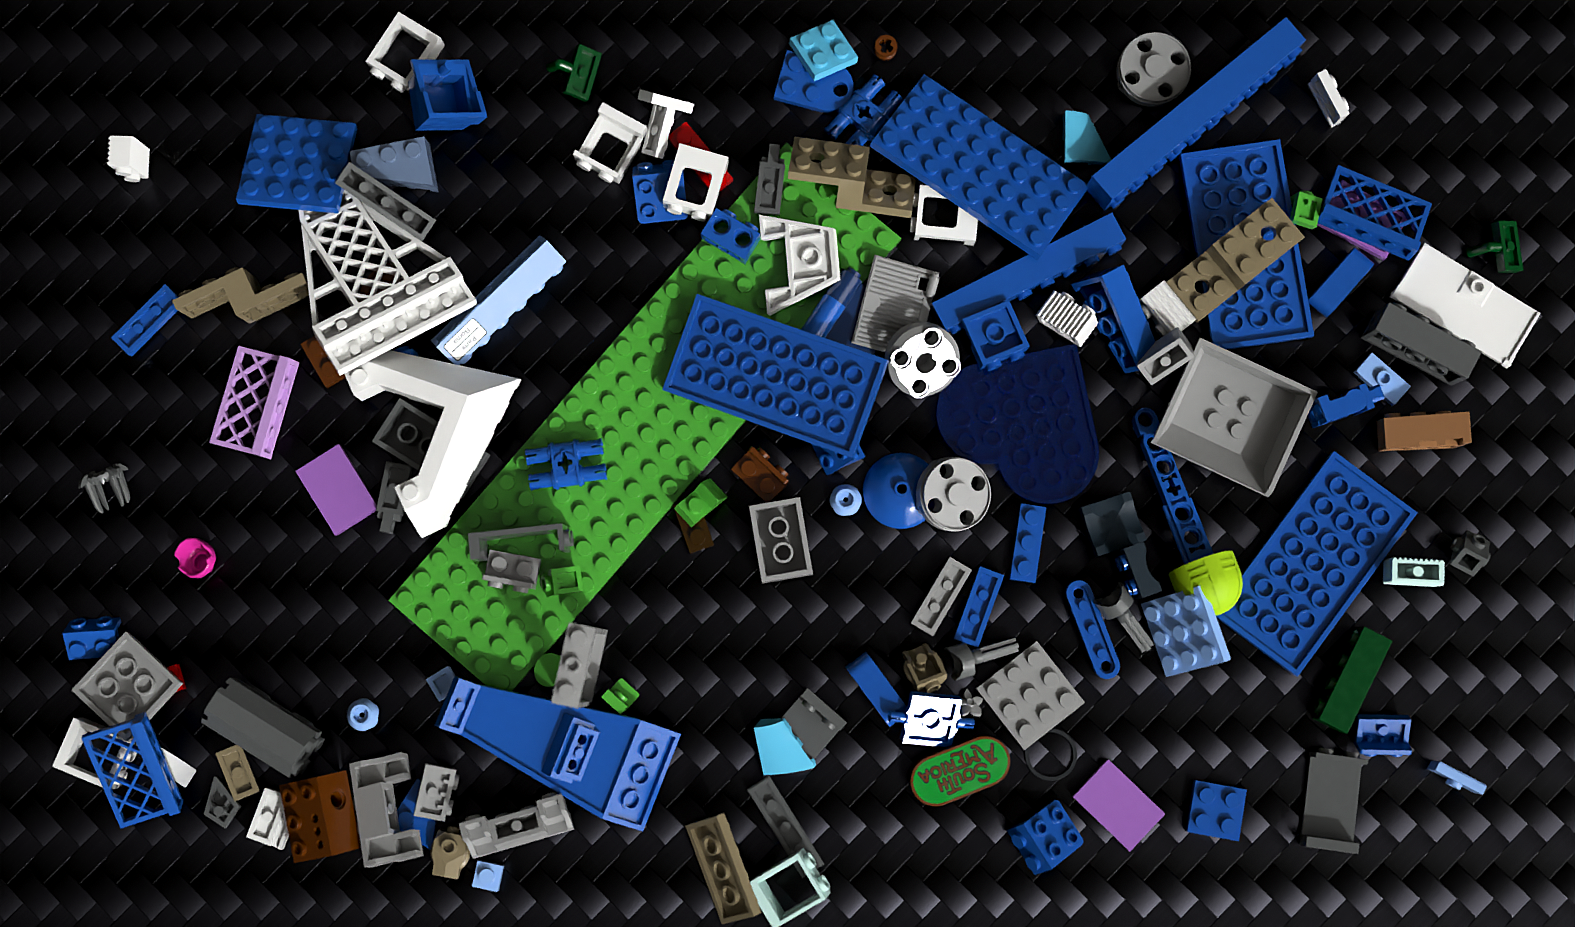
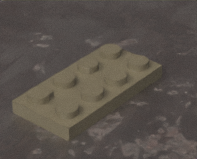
M722 813L686 825L721 923L725 924L760 914L761 910L758 900L753 892L748 873L744 868L739 849L736 846L725 814Z

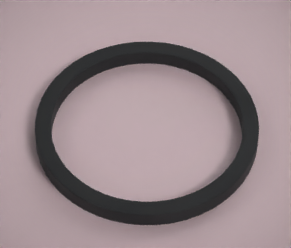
M1052 728L1048 732H1055L1064 736L1069 741L1073 750L1072 763L1063 774L1055 777L1041 775L1030 763V746L1025 749L1026 763L1031 772L1037 777L1048 781H1055L1066 777L1073 770L1077 760L1076 746L1070 736L1061 730Z

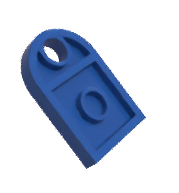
M787 50L774 94V100L822 113H835L839 107H843L852 97L853 80L846 68L813 81L796 53ZM838 85H843L847 88L848 92L845 96L839 97L834 94L833 89Z

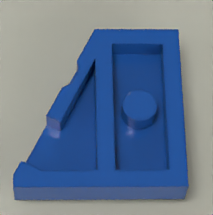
M418 778L397 809L399 827L402 832L411 829L419 830L421 844L431 850L437 820L413 815L421 779Z

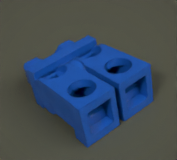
M1364 383L1337 396L1332 401L1329 400L1328 395L1316 398L1308 413L1311 426L1315 428L1351 414L1355 416L1375 407L1374 403L1385 399L1379 384L1368 388L1367 384Z

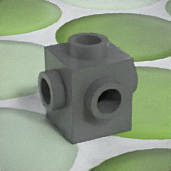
M1466 530L1461 537L1457 536L1450 546V550H1452L1450 565L1474 577L1490 559V541L1480 534Z

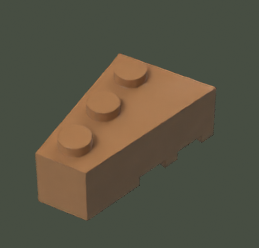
M1439 411L1431 415H1426V412L1410 413V416L1401 417L1400 413L1385 414V418L1376 421L1378 451L1447 449L1472 443L1469 412L1451 413V411Z

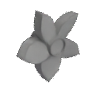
M966 689L963 698H961V706L963 707L960 713L962 716H965L970 712L973 716L980 717L982 713L979 706L984 698L978 696L972 698L971 693Z

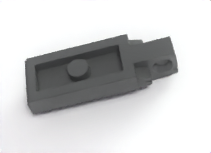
M770 144L768 157H762V161H760L754 213L780 216L785 174V159H779L780 145Z
M386 461L376 508L378 512L377 518L382 519L380 531L383 533L393 534L396 521L401 522L404 508L395 490V486L411 479L413 467L410 465Z

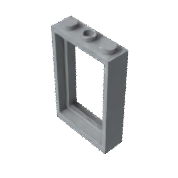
M568 623L551 703L574 708L592 705L608 630Z

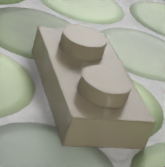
M234 745L215 753L234 802L260 792L243 748Z

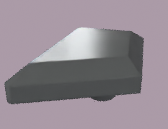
M216 776L212 782L204 815L222 827L227 828L241 805L238 801L234 802L231 792L221 779Z

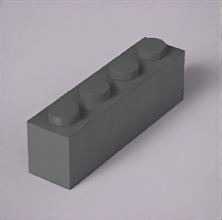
M349 161L346 162L334 180L335 184L421 241H423L436 221Z

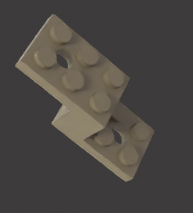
M794 137L788 179L838 186L836 208L911 218L916 184V177L913 175L867 169L870 149L867 146ZM811 160H820L821 162L816 163ZM884 192H891L894 195H886Z
M1271 198L1166 283L1196 318L1195 322L1198 323L1305 237L1275 200ZM1263 228H1269L1273 231L1274 237L1272 240L1268 241L1262 238L1261 230ZM1197 281H1204L1207 284L1208 290L1206 293L1201 294L1196 291L1195 283Z
M236 267L226 271L225 276L217 280L212 278L204 281L202 287L181 292L178 295L179 297L172 300L176 310L190 318H194L229 301L235 315L251 324L308 297V281L303 273H292L284 278L285 281L277 285L269 284L261 288L257 277L244 268Z

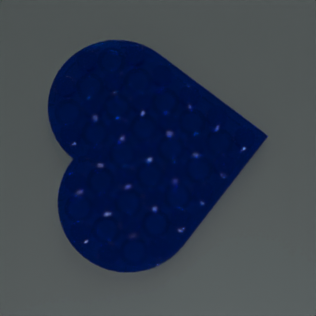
M1076 344L1027 353L1023 358L1013 362L1008 358L1001 361L1002 365L991 371H988L987 368L980 370L978 363L960 370L950 384L941 391L936 407V421L940 435L955 454L976 464H997L1000 474L1009 488L1020 497L1034 503H1061L1073 498L1086 488L1098 466L1099 446Z

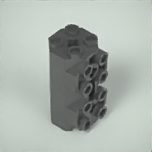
M230 677L226 681L229 686L226 689L220 687L205 708L204 714L208 718H202L201 723L285 776L294 777L298 773L303 774L311 763L308 759L313 751L317 752L324 743L325 739L321 737L322 731L314 727L313 723L296 712L292 713L271 700L268 694L255 686L247 685L236 677Z

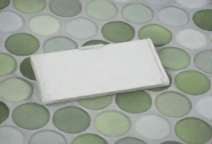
M1426 243L1421 246L1400 282L1390 295V298L1427 318L1438 327L1450 330L1456 338L1471 341L1476 345V349L1482 351L1484 355L1506 369L1511 366L1516 357L1515 355L1540 315V312Z

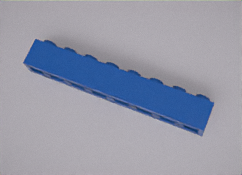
M1110 213L1050 243L1038 260L1028 254L933 302L930 308L940 327L944 328L947 332H951V334H955L964 329L961 322L963 318L1008 300L1011 301L1017 297L1019 301L1033 294L1031 290L1039 286L1041 289H1045L1055 283V278L1061 275L1067 278L1077 272V267L1083 264L1086 267L1091 266L1100 260L1099 256L1108 253L1110 256L1120 251L1126 237L1113 213Z

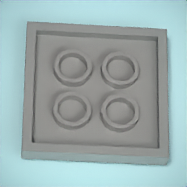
M125 632L75 685L72 691L104 722L112 726L134 719L136 714L146 712L150 720L184 683L131 633ZM130 728L118 732V735L126 742H130L133 739Z
M1037 641L976 688L1023 750L1027 749L1085 703Z

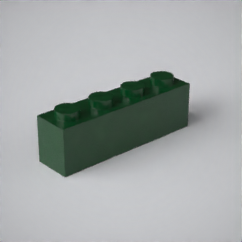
M1357 627L1356 630L1353 629L1347 638L1349 645L1345 653L1342 652L1337 658L1335 664L1337 669L1334 675L1329 676L1324 686L1326 692L1322 699L1319 698L1313 708V712H1315L1314 720L1340 733H1348L1392 643V640L1366 627Z

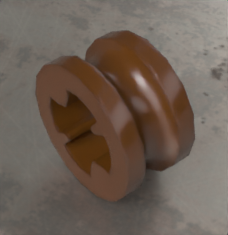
M889 35L880 36L875 43L876 56L882 60L892 59L897 51L896 40ZM885 42L890 43V49L892 51L889 52L887 50L886 53L882 52V46L880 44L883 43V45H885Z

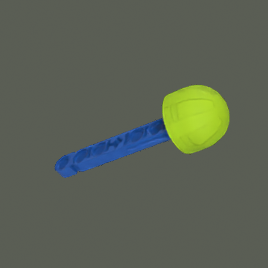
M1141 408L1133 416L1132 426L1137 438L1141 437V449L1164 506L1162 509L1184 563L1183 566L1169 573L1175 593L1183 591V594L1187 596L1194 594V587L1200 586L1204 596L1212 604L1215 615L1223 614L1236 604L1241 595L1243 579L1233 551L1213 553L1193 500L1187 494L1172 453L1161 447L1158 450H1153L1147 444V440L1153 438L1158 428L1159 420L1157 415L1149 408ZM1147 415L1151 420V425L1142 426L1138 422V416ZM1158 461H1164L1169 465L1168 473L1158 471L1156 467ZM1170 476L1173 477L1169 482H1168V480H1166V481H1164V482L1162 481V480H1165V479L1169 478ZM1170 486L1172 489H1177V492L1174 495L1173 493L1167 492V489ZM1177 508L1186 510L1188 514L1187 520H1179L1175 516V510ZM1186 532H1193L1196 535V544L1191 545L1185 541L1184 535ZM1198 547L1201 548L1199 550L1194 551L1192 554L1190 553V551L1195 550Z

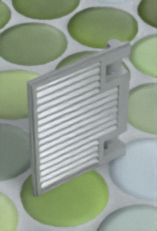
M874 255L851 343L885 352L890 339L899 329L910 323L927 322L933 296H935L939 282V273ZM920 278L928 279L926 291L918 289ZM899 351L895 355L902 357L903 351Z

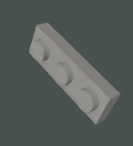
M949 557L912 619L911 624L933 636L972 570Z

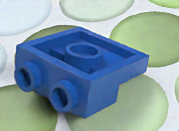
M1009 300L963 318L961 321L971 342L970 348L980 370L983 368H987L988 371L994 370L1002 365L1001 361L1010 358L1011 362L1021 359L1025 356L1024 352L1030 347Z

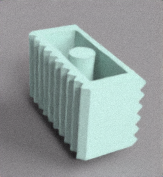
M1387 558L1383 561V584L1443 586L1445 562L1437 559Z

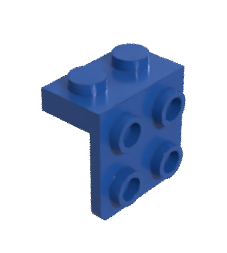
M666 160L662 164L657 165L644 162L638 164L637 167H633L632 178L637 216L640 223L684 220L688 217L686 213L676 215L668 212L667 208L663 207V198L675 160ZM683 169L675 196L679 200L686 201Z
M1058 800L1051 801L1028 820L1013 825L1007 830L1013 844L1019 849L1026 865L1032 870L1034 875L1053 869L1082 846L1084 842Z

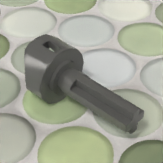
M1118 582L1116 588L1109 595L1094 599V604L1105 619H1118L1142 653L1145 650L1149 651L1154 642L1129 609L1134 602V598L1126 590L1123 583Z
M1015 637L972 650L969 649L965 642L946 647L944 650L950 653L953 661L951 678L956 681L975 675V664L1019 652V645Z

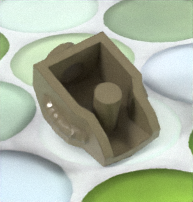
M924 643L913 650L902 652L905 660L904 672L915 690L932 693L938 690L947 679V673L941 658L930 649L928 644Z
M448 826L447 830H438L430 850V856L434 863L432 875L458 879L461 869L465 867L470 858L468 846L462 839L460 827Z

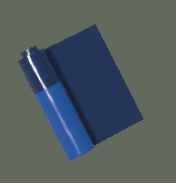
M850 267L847 270L841 268L840 280L829 286L801 330L874 355L876 350L851 343L866 287L859 279L861 275Z

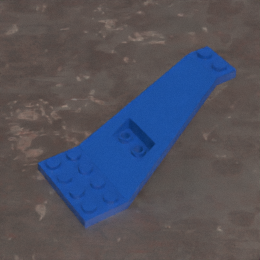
M454 676L435 726L464 736L601 819L640 831L644 830L681 736L680 733L635 717L589 707L574 708L551 703L552 699L477 684Z

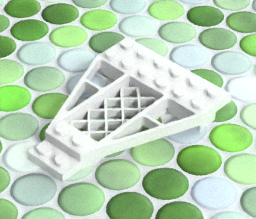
M346 190L343 192L339 214L298 210L302 227L312 329L316 339L339 376L477 305L475 297L465 284L463 275L451 257L446 258ZM353 218L358 219L356 227L344 225L345 222ZM373 221H376L406 241L407 244L391 250ZM363 223L365 224V226L367 227L368 230H366V229H361L362 226H363ZM328 230H335L333 239L322 237V233ZM341 232L353 234L351 242L339 240ZM358 237L370 238L368 246L356 244ZM375 241L380 247V249L374 247ZM321 244L330 245L328 253H326ZM336 247L348 249L346 256L333 255ZM418 249L438 262L409 277L398 259ZM316 250L334 278L331 282L317 289L314 287L311 251ZM353 251L365 253L363 261L351 259ZM371 254L382 256L380 265L368 262ZM387 260L389 261L392 267L386 266ZM333 262L342 264L340 272L337 270ZM348 266L360 268L358 275L345 274ZM366 269L377 272L375 280L363 278ZM383 273L395 275L392 284L381 282ZM346 282L354 283L352 292ZM360 285L372 287L370 295L357 293ZM378 288L384 289L383 291L376 294ZM335 290L342 291L351 307L319 323L316 300Z

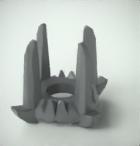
M113 464V467H107L105 471L98 473L92 471L80 479L78 488L84 486L95 509L99 513H103L101 503L106 510H109L101 483L104 485L105 481L109 480L120 505L124 506V499L126 503L130 501V493L123 471L128 470V468L122 464Z

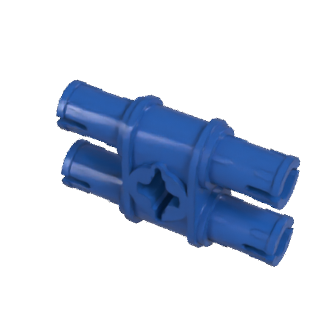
M873 74L861 90H855L853 96L844 106L838 108V115L824 128V131L828 136L831 134V138L836 140L849 124L853 125L857 131L845 144L863 146L867 141L875 138L876 133L890 119V115L904 99L900 94L896 96L897 92L892 90L879 106L873 104L871 99L885 86L884 81L881 78L877 80L878 76ZM860 112H861L862 114H865L866 112H868V118L865 117V116L862 117V118H859Z
M602 438L579 442V439L555 444L550 442L548 447L525 449L527 465L550 462L553 468L551 472L528 474L530 490L548 487L560 490L561 487L575 485L581 487L585 485V482L607 480V473L603 472L607 471L605 463L586 467L580 465L582 457L604 454ZM565 455L567 456V459L570 462H572V464L568 466L567 473L566 470L562 466H560V464L564 463Z

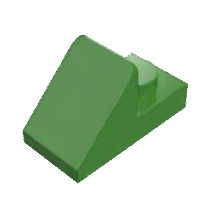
M710 478L702 481L674 509L690 527H693L723 502L727 496Z

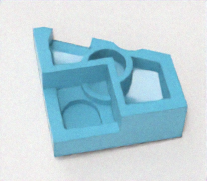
M1065 111L1063 114L1064 162L1088 163V165H1106L1110 162L1111 158L1089 115L1077 111Z
M785 718L761 719L754 727L763 775L798 772L812 769L816 766L814 758L809 759L801 748L803 743L799 737L792 733L791 726Z

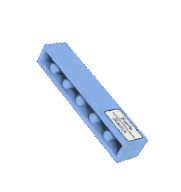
M539 235L475 297L477 305L456 315L431 339L432 343L453 364L460 365L466 363L479 346L481 347L489 341L490 335L496 329L505 326L509 317L526 305V300L531 295L540 292L545 286V282L562 270L563 265L567 261L546 239Z

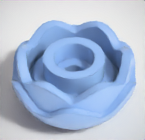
M849 484L837 486L830 496L831 507L841 516L855 514L862 503L860 492L856 487ZM845 497L848 498V502H844L843 499Z
M358 699L347 710V720L356 730L366 731L373 728L378 722L379 708L369 699ZM362 712L365 714L364 717L360 716Z

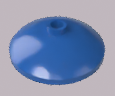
M893 453L882 457L872 465L864 480L863 498L868 511L878 522L895 529H907L925 521L924 517L916 509V488L921 474L929 466L928 463L912 454ZM904 485L907 488L906 493L900 494L897 491V487ZM932 499L928 503L930 511L934 508V501Z

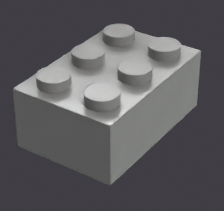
M800 497L749 506L762 584L813 575Z

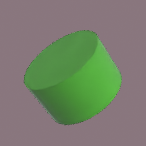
M547 653L537 660L534 675L539 684L550 688L555 687L561 655Z

